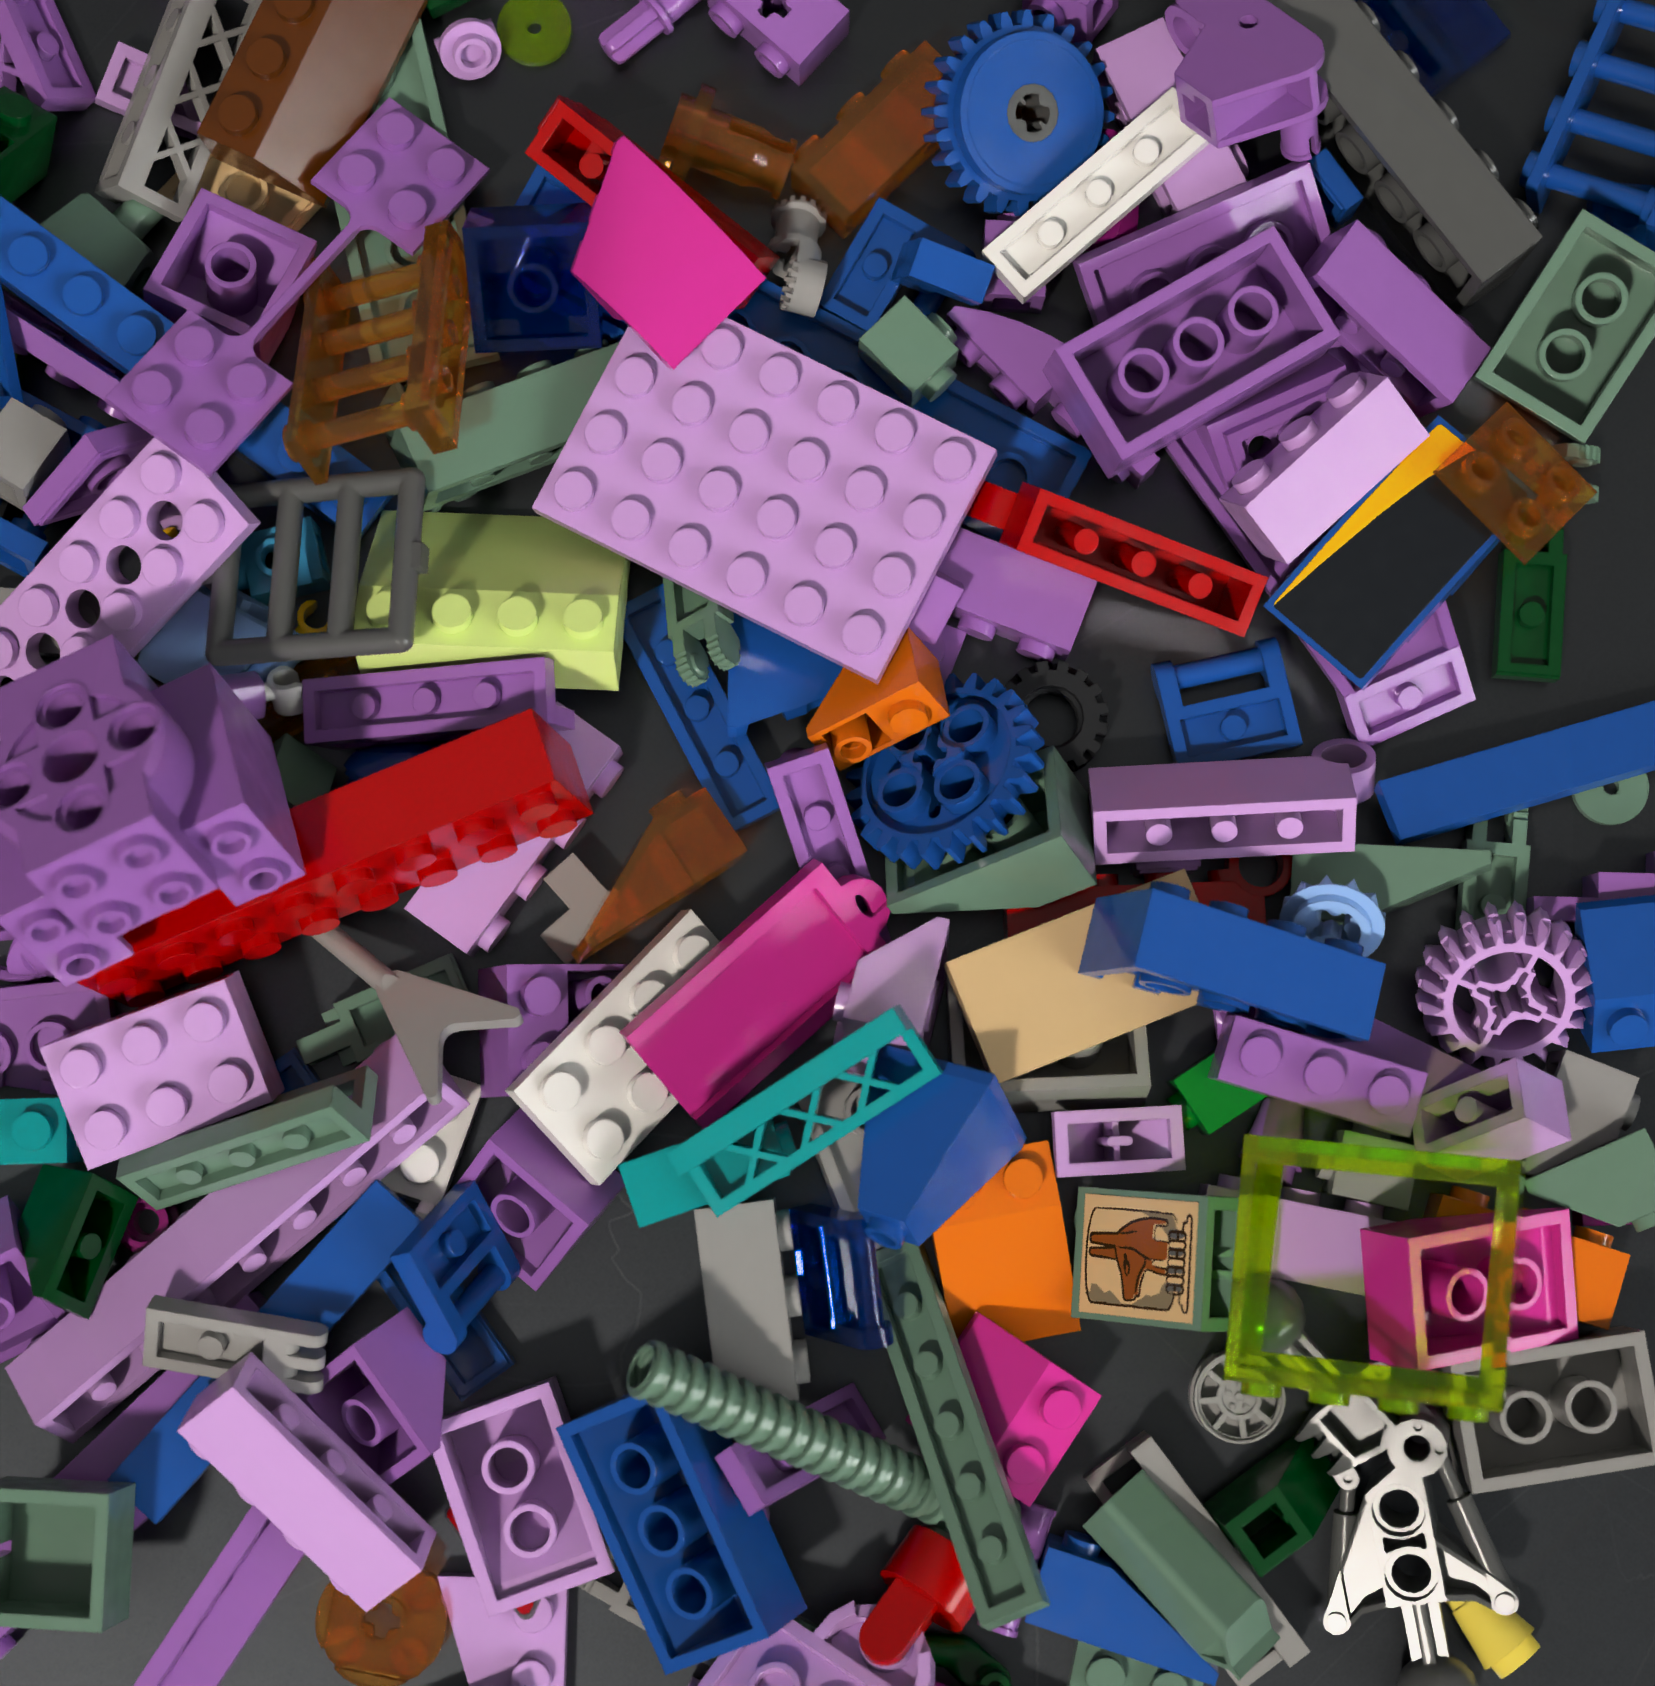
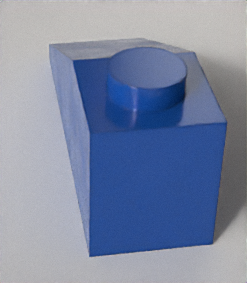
M1066 1530L1063 1537L1052 1533L1048 1534L1038 1568L1051 1605L1026 1615L1025 1623L1212 1686L1216 1685L1219 1675L1218 1666L1204 1661L1109 1555L1101 1550L1100 1545L1090 1535L1073 1530Z

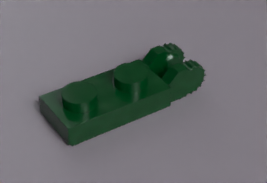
M1547 507L1545 509L1540 526L1541 552L1523 551L1526 526L1525 513L1501 540L1503 551L1498 556L1491 678L1550 683L1560 680L1568 555L1563 554L1565 523L1563 508Z

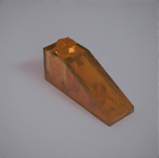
M705 787L685 798L681 790L676 791L649 810L653 819L638 837L571 953L578 964L731 869L748 851Z

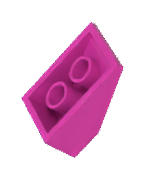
M1555 1207L1419 1218L1360 1229L1371 1360L1415 1372H1422L1579 1339L1569 1208Z

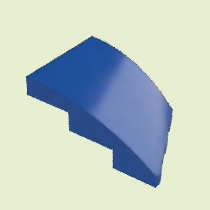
M733 612L734 622L731 623V626L740 640L741 650H739L741 661L739 665L728 670L727 737L746 735L749 724L781 713L788 721L805 715L811 709L819 707L843 667Z

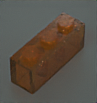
M926 40L911 54L906 49L896 54L881 72L880 78L883 81L867 96L863 92H858L851 97L836 116V120L839 123L823 138H820L817 134L810 137L792 157L791 162L794 166L791 168V188L800 197L806 196V201L808 202L811 198L816 200V206L820 204L821 212L825 211L827 214V224L843 240L867 218L879 197L884 200L889 197L940 148L938 142H925L923 137L924 134L935 129L934 119L921 115V108L934 105L936 95L931 94L924 88L925 82L941 80L943 73L933 64L936 57L942 56Z

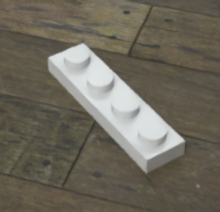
M1171 87L982 250L980 258L987 263L995 265L994 274L1022 305L1209 144L1207 140L1181 122L1175 88Z

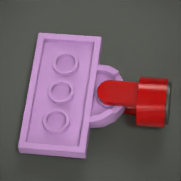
M922 1524L921 1526L913 1525L880 1572L882 1579L889 1588L877 1604L856 1605L853 1600L832 1611L813 1633L792 1620L767 1639L718 1656L697 1686H935V1661L924 1633L932 1621L945 1629L959 1633L975 1612L950 1534L928 1524Z

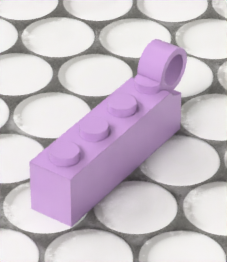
M1339 738L1320 743L1313 749L1311 756L1088 768L1089 811L1095 865L1355 851L1357 804L1368 800L1374 794L1376 753L1372 747L1364 742Z

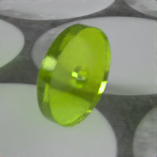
M509 0L499 14L497 33L503 50L510 58L520 64L536 67L550 64L562 56L571 40L572 25L567 9L559 0ZM531 24H539L542 27L541 31L537 34L529 33L528 27Z

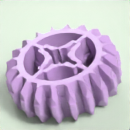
M1515 900L1506 914H1498L1496 906L1487 902L1484 909L1485 917L1476 920L1473 919L1472 915L1462 910L1459 917L1462 927L1456 931L1440 925L1438 936L1442 945L1425 944L1423 957L1426 965L1417 967L1415 978L1419 989L1415 998L1418 1010L1424 1014L1423 1021L1426 1030L1431 1033V1036L1437 1035L1440 1046L1447 1054L1458 1050L1461 1060L1469 1065L1482 1055L1485 1065L1491 1068L1498 1065L1502 1059L1517 1057L1524 1061L1523 1056L1532 1053L1546 1063L1548 1056L1546 1046L1554 1043L1568 1048L1570 1038L1566 1028L1584 1029L1585 1017L1582 1009L1592 1007L1585 987L1594 982L1591 981L1590 975L1583 964L1586 961L1587 952L1582 941L1578 940L1577 937H1572L1569 926L1562 919L1551 923L1548 912L1540 906L1526 917L1523 906ZM1538 958L1554 968L1553 980L1549 988L1540 985L1537 977H1535L1536 972L1533 966ZM1458 985L1468 988L1470 996L1473 997L1475 1008L1471 1014L1462 1010L1453 1001Z

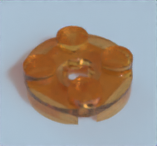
M425 1566L420 1573L381 1601L392 1606V1614L400 1617V1628H390L386 1638L374 1635L375 1625L365 1621L366 1612L348 1595L339 1592L331 1582L325 1587L316 1610V1636L321 1649L324 1647L327 1657L335 1664L333 1668L344 1679L358 1686H399L419 1676L439 1655L448 1634L449 1616L437 1575L428 1571ZM381 1602L369 1611H376L381 1605Z

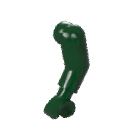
M924 1633L935 1661V1666L944 1667L962 1686H1012L1010 1673L969 1636L959 1633Z

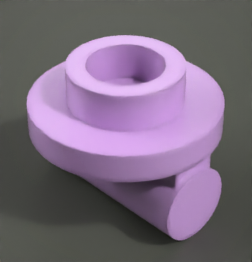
M478 18L457 20L450 24L440 37L433 39L445 69L460 79L475 80L488 75L497 66L501 57V42L491 18L486 20Z

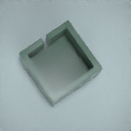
M6 1476L0 1479V1544L12 1539L11 1550L0 1551V1627L102 1633L129 1618L136 1483Z

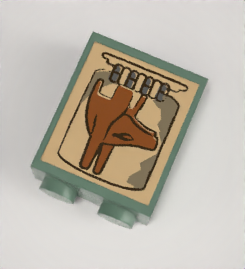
M1078 1186L1077 1207L1074 1213L1076 1236L1074 1271L1072 1273L1071 1317L1199 1332L1238 1331L1245 1198Z

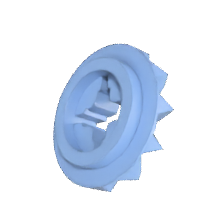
M1326 875L1316 885L1301 881L1292 896H1285L1279 920L1296 923L1307 929L1305 938L1324 943L1326 938H1336L1357 943L1364 947L1362 956L1368 957L1378 948L1383 940L1386 913L1379 909L1376 893H1362L1359 891L1355 879L1346 885L1333 884L1328 875ZM1322 911H1327L1332 916H1338L1343 913L1345 915L1344 925H1339L1332 919L1322 922Z

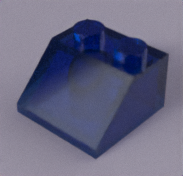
M566 203L470 209L462 227L475 353L602 348L603 306L570 272L579 243L584 238L592 206L588 203Z

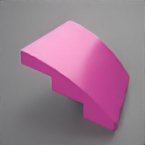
M621 135L613 144L612 156L599 193L595 196L588 217L589 223L584 238L579 243L570 272L614 319L624 320L669 369L674 370L766 277L667 174L626 136Z

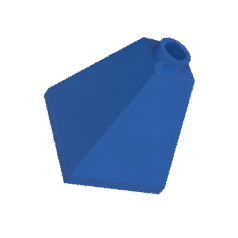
M885 1045L879 1049L874 1077L902 1083L923 1069L912 1052ZM935 1058L943 1071L942 1074L865 1122L857 1208L867 1223L864 1232L871 1240L890 1249H901L904 1242L920 1246L1023 1148L1027 1137L995 1074ZM871 1086L868 1104L890 1090Z

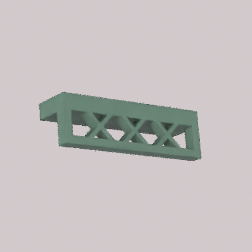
M366 1065L277 1095V1098L270 1103L120 1158L116 1179L154 1209L160 1210L368 1142L371 1138L378 1075Z

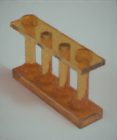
M449 219L425 226L423 251L418 256L417 263L343 284L329 265L303 293L305 307L288 423L283 427L282 436L288 456L292 461L300 463L315 485L328 482L332 446L396 429L409 427L414 432L418 431L433 455L458 448L476 263ZM418 289L417 299L412 302L411 308L349 325L351 308ZM413 334L412 345L407 347L406 354L343 371L345 353ZM407 381L406 392L402 394L401 401L336 418L339 399Z

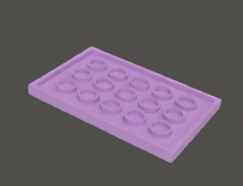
M727 317L674 370L669 369L628 325L540 490L532 509L535 513L879 684L997 458V449Z

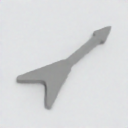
M339 926L329 932L311 936L376 990L377 996L406 1057L431 1105H437L442 1100L443 1045L449 1035L458 1031L518 1027L523 1023L524 1019L517 1007L404 971H392Z

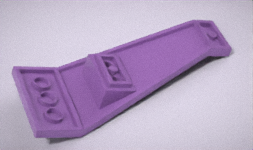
M1293 161L1078 256L1072 263L1094 327L1273 225L1302 270L1325 237L1331 235L1310 163L1307 161ZM1338 341L1321 358L1164 447L1249 569L1268 577L1264 590L1269 597L1277 591L1340 518L1287 565L1262 556L1219 498L1233 486L1231 483L1232 478L1243 466L1253 460L1263 459L1280 443L1279 436L1289 424L1300 417L1309 416L1327 401L1326 393L1335 382L1348 374L1357 373L1358 371L1371 373ZM1257 436H1263L1262 447L1257 452L1250 454L1248 447L1252 439ZM1446 600L1408 643L1405 642L1364 691L1298 636L1335 688L1351 739L1364 742L1370 747L1476 700Z

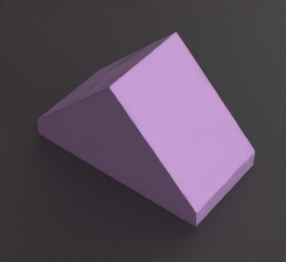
M1182 1105L1051 1112L1056 1178L1186 1170Z

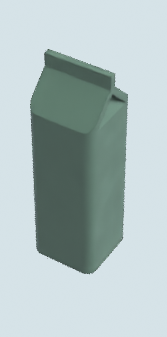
M1143 1469L1114 1494L1082 1526L1204 1661L1229 1670L1238 1681L1281 1639L1271 1627L1264 1600Z

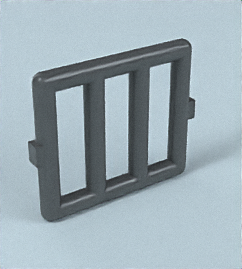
M407 467L228 484L248 508L278 506L267 632L265 637L233 639L241 544L203 583L211 591L205 648L207 661L214 666H231L404 653L408 651L414 643L419 574H428L430 549L421 542L426 482L424 473L418 468ZM398 495L388 627L354 630L364 498ZM337 500L327 632L293 634L304 503Z

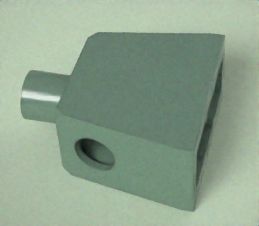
M86 192L77 196L40 224L142 299L144 296L143 288L159 260L141 240L164 215L133 199L123 202L111 213L90 193Z

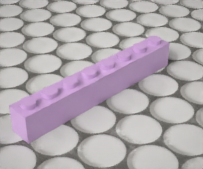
M396 1034L389 1040L384 1041L366 1060L355 1068L367 1065L378 1075L370 1141L209 1193L194 1207L183 1212L173 1225L146 1248L134 1254L126 1262L125 1266L103 1284L89 1320L68 1313L44 1335L33 1340L27 1349L6 1366L5 1369L34 1425L72 1444L75 1443L160 1370L143 1366L146 1307L154 1295L232 1308L246 1294H249L352 1206L375 1180L381 1181L469 1106V1101L443 1066L442 1100L437 1105H431L417 1080Z

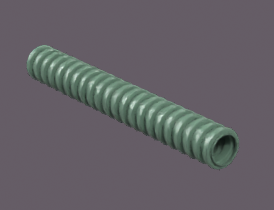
M657 1339L649 1340L634 1355L627 1373V1390L631 1397L637 1400L646 1399V1402L653 1407H664L665 1411L674 1416L681 1415L683 1419L691 1423L699 1422L700 1426L709 1431L716 1430L723 1437H733L736 1442L744 1446L751 1445L753 1449L760 1453L768 1452V1455L779 1461L785 1460L786 1463L795 1468L802 1467L809 1474H819V1477L828 1482H836L837 1485L844 1489H852V1491L863 1497L869 1496L874 1502L879 1504L885 1503L886 1506L895 1511L901 1510L909 1517H918L923 1523L928 1525L934 1524L935 1527L948 1532L925 1460L913 1452H906L895 1444L889 1445L887 1441L879 1437L873 1438L871 1434L863 1430L856 1431L855 1427L845 1422L839 1423L837 1419L829 1415L823 1416L821 1412L813 1408L806 1409L805 1405L795 1400L789 1401L787 1397L779 1393L772 1394L766 1387L761 1385L755 1386L753 1382L745 1378L737 1379V1376L727 1370L720 1371L717 1366L709 1362L702 1363V1360L693 1355L685 1356L681 1350L675 1347L667 1348L666 1344ZM1013 1497L1021 1519V1506L1018 1500Z

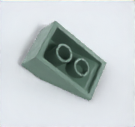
M1053 745L1036 752L1045 763L1044 768L1027 774L1039 787L1037 792L1020 794L1017 799L1025 808L1026 813L1024 815L1008 813L1004 817L1003 821L1009 831L1006 836L998 834L994 830L987 833V851L981 852L972 843L966 846L963 863L958 864L948 853H945L940 868L935 870L924 859H922L916 869H911L901 858L892 863L885 856L887 907L892 914L1041 907L1097 884L1088 793Z

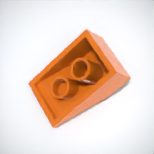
M1039 1140L1024 1143L1023 1148L931 1235L943 1299L957 1339L976 1311L1023 1342L1081 1331L1079 1318L1071 1317L1073 1276L1049 1141Z

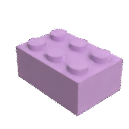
M239 970L58 1037L39 1048L87 1170L270 1103L285 1090Z

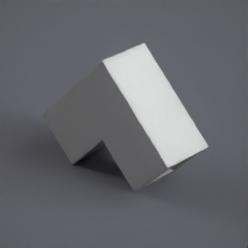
M574 853L570 854L543 879L569 908L540 935L565 964H574L629 915Z

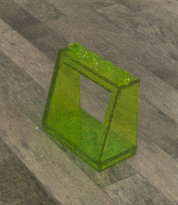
M1244 1134L1224 1380L1241 1382V1394L1258 1397L1281 1398L1282 1387L1309 1390V1402L1325 1405L1349 1406L1350 1395L1378 1398V1410L1401 1414H1419V1403L1447 1406V1418L1468 1422L1488 1423L1489 1411L1502 1413L1506 1405L1527 1161ZM1284 1165L1497 1186L1479 1376L1263 1351Z

